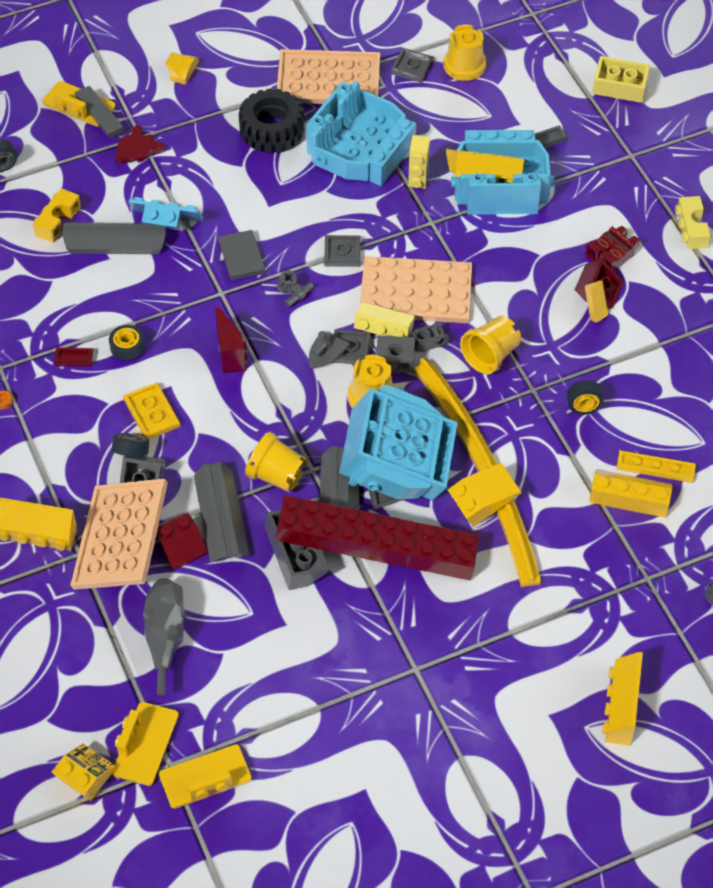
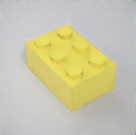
M600 56L592 94L642 103L650 65Z

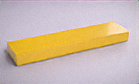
M619 450L616 470L693 483L696 464Z

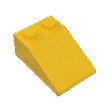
M502 463L463 478L448 489L466 519L474 527L522 493Z

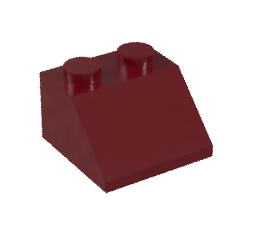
M602 258L586 263L574 290L587 302L585 285L601 280L607 308L612 309L623 281Z
M189 513L158 527L155 543L173 571L208 554L199 529Z

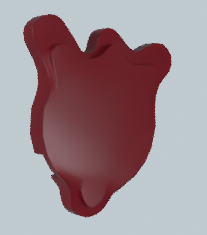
M136 125L130 134L119 140L115 156L116 162L124 164L130 163V160H137L139 163L146 160L152 154L162 153L165 150V146L163 143L155 142L152 134L144 136L142 127Z

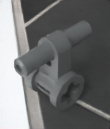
M290 270L283 271L277 282V288L280 292L292 295L285 300V305L288 307L296 301L302 300L314 288L310 282L301 288L296 283V274Z

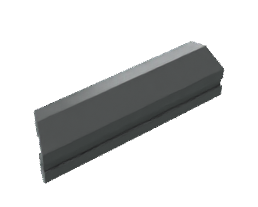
M142 222L63 223L62 236L66 249L70 254L159 255L165 239L166 227L143 224Z
M332 446L321 455L320 502L359 510V484L356 486L349 485L350 477L339 474L344 447Z
M222 462L203 464L194 475V481L210 563L220 562L223 558H232L234 556H237V558L249 557L232 469Z

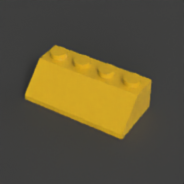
M446 149L449 172L455 173L456 177H460L462 174H494L496 181L499 178H503L504 182L512 183L513 175L522 174L524 159Z
M596 469L589 503L666 518L672 484Z
M0 498V540H11L20 544H34L39 547H52L61 551L72 550L78 532L73 510Z
M642 652L615 659L614 667L610 666L608 678L612 679V685L608 684L606 697H610V703H606L604 715H608V721H604L602 734H606L605 742L631 745L636 724Z

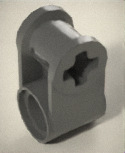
M441 323L418 328L414 331L413 336L417 352H425L433 348L445 346L450 340L449 336L444 333Z

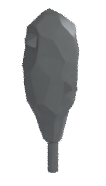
M167 578L158 579L149 589L143 611L144 635L150 648L155 670H158L157 695L160 696L165 695L166 671L170 669L176 649L183 642L184 619L187 618L184 611L182 586Z

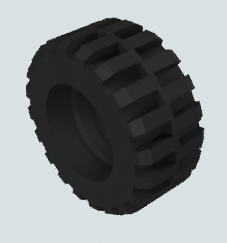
M272 88L265 91L259 90L256 94L252 93L249 95V98H246L240 105L238 113L240 135L243 141L251 148H256L260 152L279 153L281 150L286 151L291 146H295L302 138L304 133V109L301 102L294 95L291 96V93L287 91L282 92L281 89L272 90ZM267 118H278L283 120L279 123L267 124L261 122V120Z

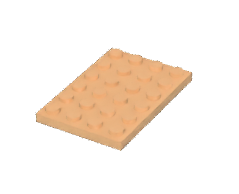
M280 49L277 89H281L282 92L287 91L291 93V96L294 95L301 103L324 104L341 82L351 85L356 81L360 83V90L378 96L380 52Z
M364 256L360 305L362 302L414 315V320L469 323L472 262Z
M165 479L95 486L70 585L74 590L146 583L168 484Z

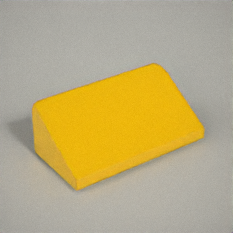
M601 280L585 285L590 318L594 322H599L608 316Z

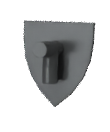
M320 331L309 352L310 369L318 368L334 361L349 347L350 343L325 331Z

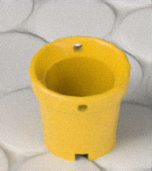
M472 25L457 26L454 28V32L450 33L449 46L444 56L443 68L453 79L471 81L479 78L486 70V56L483 53V33L480 29L478 31L474 30Z
M500 315L479 328L468 330L461 337L460 347L469 365L483 374H492L498 370L502 360L521 343L519 329L515 332L512 327L515 323L508 317Z
M367 355L365 359L356 361L352 382L348 387V402L351 408L371 388L378 390L381 386L385 385L395 388L391 377V366L386 363V359L378 355Z
M268 432L261 438L252 452L245 469V475L254 480L260 479L290 493V489L293 490L303 475L300 468L301 465L306 467L308 459L279 441L278 436Z

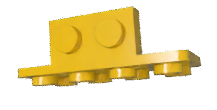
M58 81L42 100L43 105L91 125L99 126L88 113L86 103L76 98L75 92L80 90L78 87ZM99 96L112 112L116 107L115 103Z
M145 702L139 703L136 711L131 709L129 716H125L123 720L122 734H118L115 741V747H117L119 756L115 763L116 768L113 771V776L151 786L154 783L179 716L178 712Z
M236 744L159 772L169 804L173 809L251 781V774L241 749Z

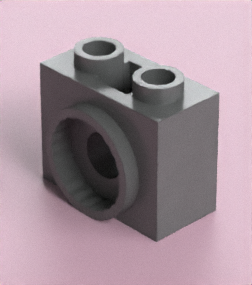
M378 335L376 355L386 359V363L391 366V373H413L415 338Z

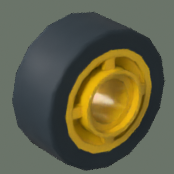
M121 325L110 333L109 345L114 357L128 361L134 360L143 353L145 348L143 333L136 326Z
M583 380L576 382L568 388L566 393L569 409L579 415L592 414L598 411L604 403L602 388L594 381Z

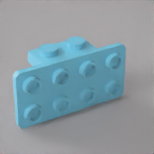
M139 197L129 199L128 202L133 210L143 212V224L178 229L180 218L197 221L203 220V216L196 209L197 207L191 205L180 207L177 203L170 202L167 205L162 204L158 200L147 202Z

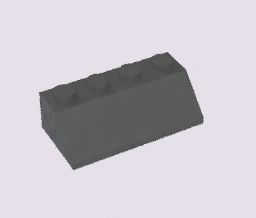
M280 510L267 512L264 527L288 590L307 587L329 572V566L322 550L275 541Z

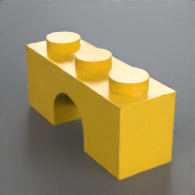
M60 188L57 194L53 195L50 203L43 208L39 217L35 218L33 222L35 236L54 243L62 232L61 219L58 217L65 216L71 219L81 208L79 195Z

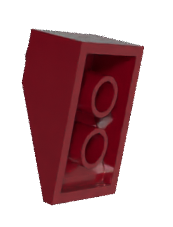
M215 307L223 374L245 371V364L248 363L247 343L242 341V334L219 307Z

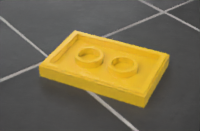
M158 382L123 395V400L143 436L152 439L180 427V422Z

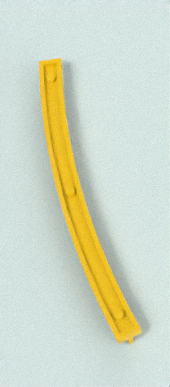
M420 359V364L413 367L414 373L423 382L446 417L457 422L456 433L471 457L477 471L480 472L497 465L480 431L450 385L430 360ZM513 499L497 510L496 513L514 561L520 587L540 585L541 580L534 554Z

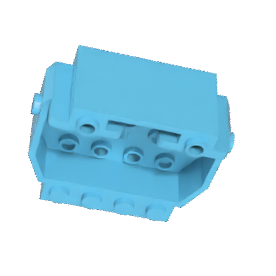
M354 81L349 85L341 82L306 124L307 154L311 155V161L314 165L340 177L350 180L370 181L382 186L410 150L412 137L416 135V123L406 119V115L394 103L360 90V83Z
M465 130L464 141L461 142L457 150L512 156L524 159L522 174H514L512 183L504 182L503 178H499L496 181L494 174H462L460 177H456L455 173H453L451 187H454L455 201L458 204H467L468 215L538 214L539 204H546L549 200L550 188L554 186V176L550 174L549 154L540 141L535 140L534 130Z
M381 386L378 390L371 388L352 408L339 474L350 477L349 485L356 486L359 484L371 491H377L395 499H416L423 496L434 500L447 488L457 422L443 417L426 400L392 386Z

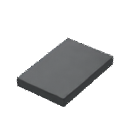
M253 230L218 237L230 281L265 274V267Z

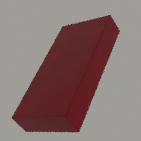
M56 347L54 365L92 367L93 348Z

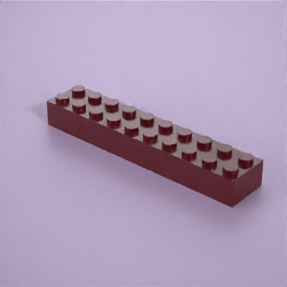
M288 495L283 497L275 535V541L469 581L475 569L479 535Z

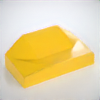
M171 52L165 62L170 72V81L186 85L199 63L198 57Z

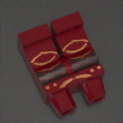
M612 226L597 240H591L586 244L585 255L592 261L602 258L615 271L629 258L634 256L635 249L639 246L640 240L636 236L628 239L626 237L628 231L625 227L614 228Z

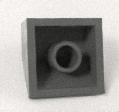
M124 456L120 483L164 479L166 460L147 456Z

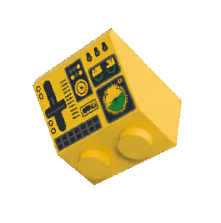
M82 743L66 753L51 773L91 802L116 766Z

